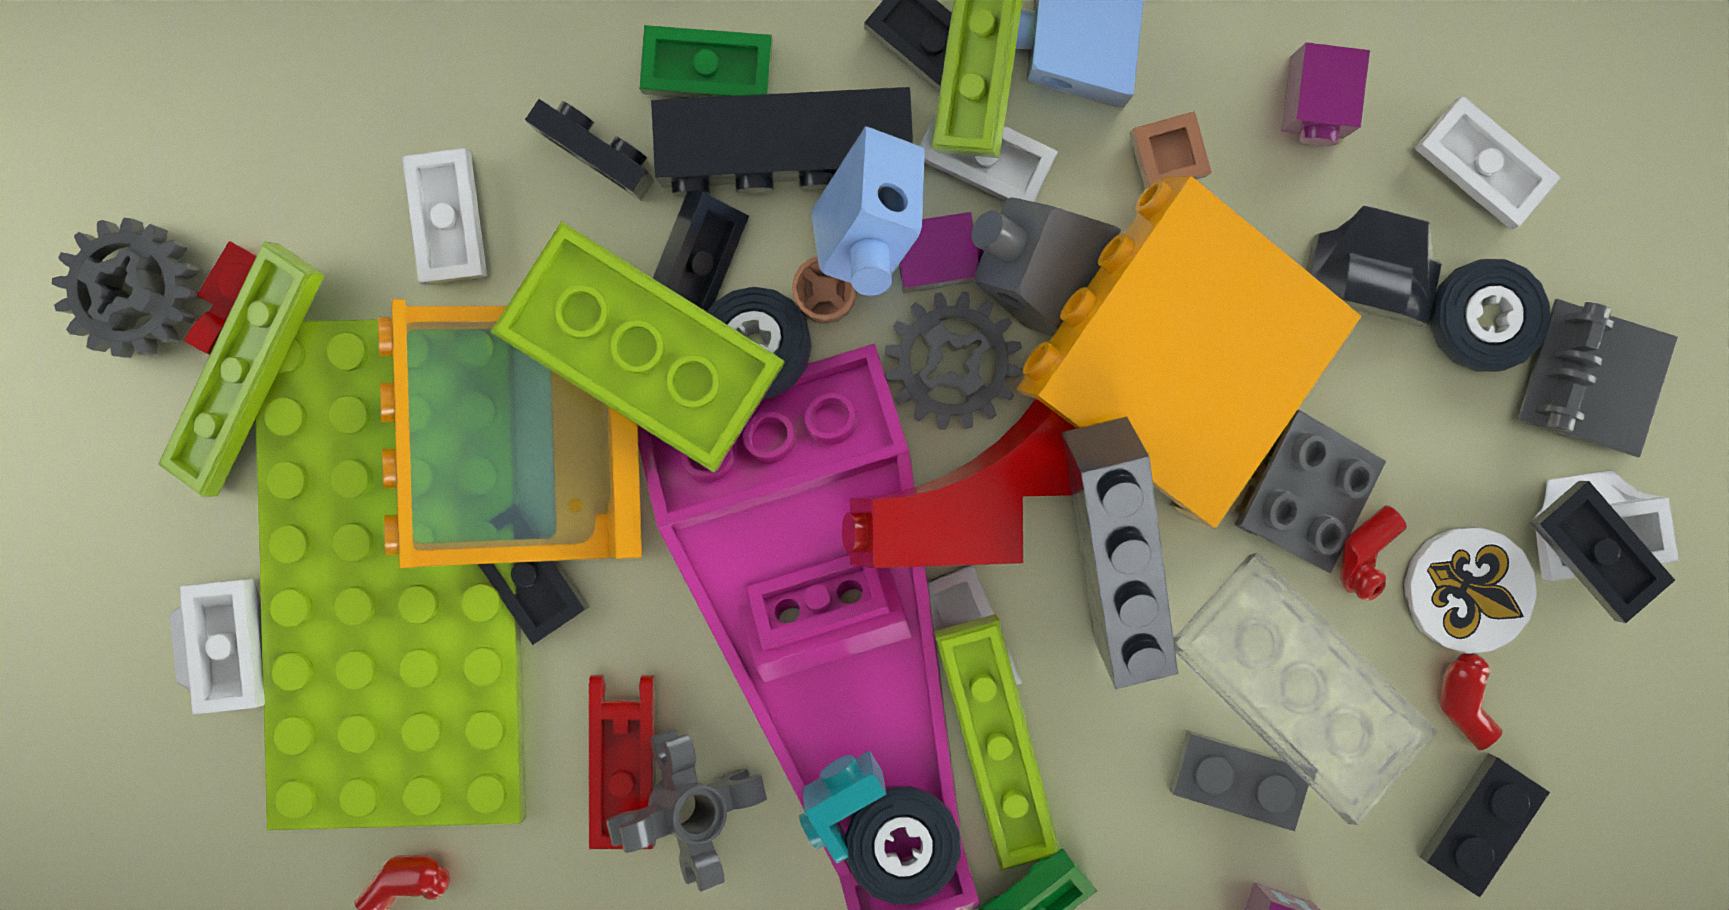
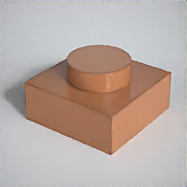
M1195 111L1135 127L1130 131L1145 190L1156 180H1162L1163 177L1192 176L1197 180L1207 177L1212 173Z

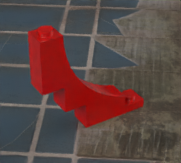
M1035 399L1023 416L996 443L972 461L947 475L902 491L877 496L850 498V512L845 514L842 522V541L846 552L850 553V564L869 568L1023 563V497L1072 496L1062 432L1077 428L1041 401Z

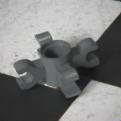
M672 729L650 737L651 748L655 761L661 770L663 780L653 789L648 807L624 812L606 820L611 843L613 846L622 844L624 852L629 853L645 848L655 842L656 839L670 834L676 837L680 849L679 863L684 881L687 884L696 881L698 890L702 892L725 882L722 864L714 849L712 840L723 830L727 819V812L748 808L767 800L762 776L756 774L749 777L748 771L741 769L722 776L716 782L704 785L699 783L697 779L695 750L689 734L678 737L677 730ZM691 796H694L695 808L688 820L680 823L679 815L683 803Z

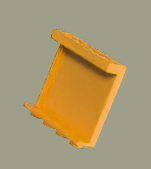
M1192 176L1163 177L1162 180L1159 179L1153 182L1142 193L1135 206V211L1138 212V215L1127 231L1115 236L1103 249L1098 259V265L1101 268L1088 287H1083L1076 291L1066 302L1060 315L1063 323L1051 340L1041 343L1030 354L1023 367V373L1026 376L1016 390L1025 396L1038 399L1075 428L1128 417L1150 457L1153 486L1172 500L1169 505L1185 517L1216 529L1362 316Z

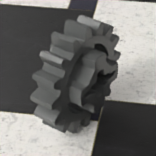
M125 217L121 222L120 229L115 223L105 220L97 221L98 238L81 232L75 234L74 238L81 249L79 253L73 255L61 252L58 256V259L69 267L68 275L52 278V285L67 291V298L54 304L55 310L74 314L75 316L66 328L68 333L78 336L89 334L87 348L106 352L110 348L112 356L131 358L135 349L141 355H156L158 348L156 339L165 343L176 344L180 341V338L173 327L178 321L193 324L196 319L189 311L184 309L186 301L202 299L197 296L198 290L187 287V279L194 277L200 272L198 266L179 262V259L187 251V246L175 240L165 242L168 230L149 224L144 229L143 222ZM119 250L115 258L102 261L112 252ZM124 282L133 288L131 295L122 289ZM147 315L153 316L142 326L126 330L127 327L134 328L139 318Z
M942 292L935 293L933 300L934 310L928 313L921 305L915 302L911 305L910 310L916 322L910 326L896 321L893 326V330L898 336L903 338L902 344L885 347L884 354L899 361V367L885 373L886 380H902L905 387L895 398L896 402L901 404L913 398L918 403L913 419L919 422L927 416L929 411L936 413L937 427L940 430H946L951 416H958L964 429L973 428L972 412L979 410L989 420L997 416L991 400L997 397L1010 401L1014 394L1004 385L1005 378L1019 377L1023 371L1022 368L1008 362L1009 355L1022 349L1021 342H1005L1002 336L1012 324L1011 320L1006 318L994 324L988 318L993 307V303L989 300L982 304L977 311L969 308L970 299L968 292L960 294L956 306H948ZM947 319L963 320L975 325L979 329L969 336L950 333L940 321ZM920 335L923 343L928 348L926 366L915 375H912L910 354L916 338ZM972 344H977V348L968 355L969 358L963 363V369L967 373L964 377L959 378L955 372L951 371L945 375L939 374L932 380L928 379V376L937 369V365L943 359L942 352L939 350L941 347L947 345L952 352H955L961 348L965 350ZM993 347L995 370L990 384L986 387L985 382L979 375L982 354ZM937 386L957 389L967 402L962 404H945L930 398L926 394Z

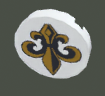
M1471 526L1451 529L1426 540L1410 560L1404 581L1405 599L1409 602V609L1413 614L1411 617L1417 628L1437 645L1467 654L1494 651L1514 640L1530 621L1537 598L1535 573L1523 550L1505 535L1480 527Z

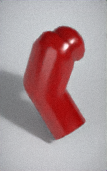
M1383 506L1353 531L1345 541L1339 578L1347 593L1355 592L1361 600H1374L1385 589L1386 576L1384 572L1375 568L1378 553L1407 529L1404 518L1391 506Z
M1464 653L1455 662L1449 664L1444 673L1439 704L1443 713L1480 751L1493 745L1500 738L1503 731L1481 707L1487 685L1486 680L1490 675L1489 665L1484 658L1477 654Z
M398 855L390 858L355 899L354 904L358 910H388L398 896L419 897L422 895L427 900H435L441 897L448 889L450 875L445 867L438 865L435 858L426 855Z

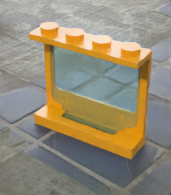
M392 299L391 317H378L379 356H392L393 383H380L381 422H394L395 449H382L383 489L396 488L397 515H384L385 555H398L399 568L605 558H642L638 425L492 334L491 330L507 306H406V299Z

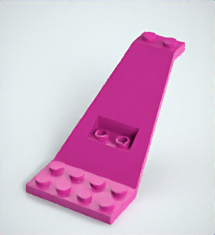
M875 343L809 363L807 369L793 387L777 397L761 400L716 473L638 425V447L658 530L803 809V787L819 779L821 771L827 765L842 756L853 755L856 758L870 750L883 771L885 788L891 786H914L934 794L951 811L960 831L961 856L952 879L938 894L917 904L893 905L872 897L855 881L847 860L844 859L836 863L826 846H824L839 876L847 909L974 910L980 908V901L962 843L926 567L869 568L851 565L850 553L846 552L842 541V522L845 514L850 512V498L884 495L915 487L910 452ZM856 589L863 592L861 598L853 604L841 602L843 594L848 590ZM790 608L800 610V614L795 621L791 623L779 621L781 614L785 610ZM853 814L839 821L845 833ZM905 827L891 831L890 833L893 835L894 841L885 840V852H896L900 862H907L913 859L915 856L911 850L912 848L920 850V836L909 837Z

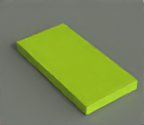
M562 221L491 330L492 334L714 473L720 467L785 363L778 356Z

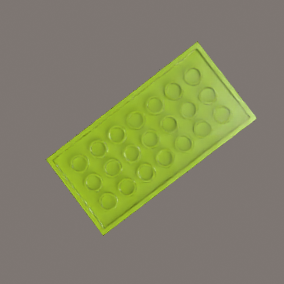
M378 319L302 321L256 416L262 669L265 705L263 706L267 830L521 824L526 819L521 628L502 601L498 591L491 585L478 564L399 568L398 555H385L384 515H397L396 488L383 489L382 449H395L394 422H381L380 383H393L392 356H379ZM491 330L410 331L407 334L413 540L421 544L515 540V528L511 522L500 530H497L492 523L488 522L512 505L517 504L513 346L492 334ZM493 563L515 595L516 585L511 580V570L516 563Z

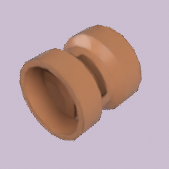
M812 257L804 262L794 275L792 284L794 300L805 317L816 323L830 324L839 322L849 315L855 305L857 291L853 289L851 283L825 275L819 269L818 257Z

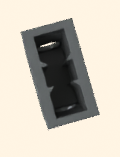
M1010 197L1004 202L1000 213L994 210L983 213L976 220L972 228L971 238L973 244L984 251L975 272L976 284L1023 326L1030 330L1054 336L1063 323L1060 315L1066 302L1076 291L1083 287H1088L1101 268L1098 265L1101 252L1115 236L1120 234L1121 229L1061 208Z

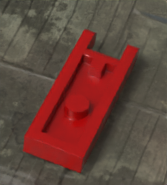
M590 675L589 849H623L622 844L612 845L606 820L624 812L648 807L650 795L656 786V761L650 737L656 735L655 675H641L639 682L640 700H605L606 683L604 675ZM656 840L651 845L642 849H653L656 844Z

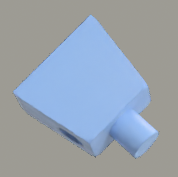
M1035 0L1034 11L1021 10L1016 43L1017 49L1029 50L1027 81L1111 106L1125 107L1134 95L1144 0Z
M865 126L811 210L819 269L825 275L851 283L853 289L862 295L875 296L886 292L890 288L892 273L917 240L922 228L924 147Z

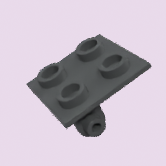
M1555 299L1550 313V326L1539 348L1517 420L1631 456L1640 457L1678 337L1611 316V308L1602 304L1585 302L1584 307Z
M1298 409L1269 450L1272 456L1266 455L1262 460V463L1267 465L1263 474L1255 471L1251 476L1258 484L1257 486L1250 485L1241 505H1236L1234 512L1239 515L1234 525L1250 534L1261 536L1331 574L1345 546V541L1351 534L1386 461Z

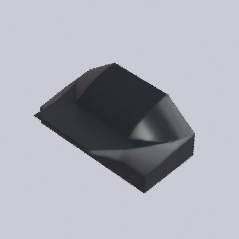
M1362 206L1352 218L1337 229L1314 236L1306 271L1355 311L1422 327L1429 325L1442 264L1433 252L1431 223L1429 221L1369 206Z

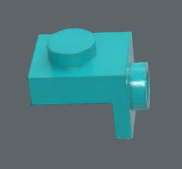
M869 750L856 758L853 755H845L834 760L821 771L819 779L803 787L804 813L799 815L801 826L813 847L819 850L826 846L836 863L849 857L845 841V831L839 821L886 795L883 771L871 751Z

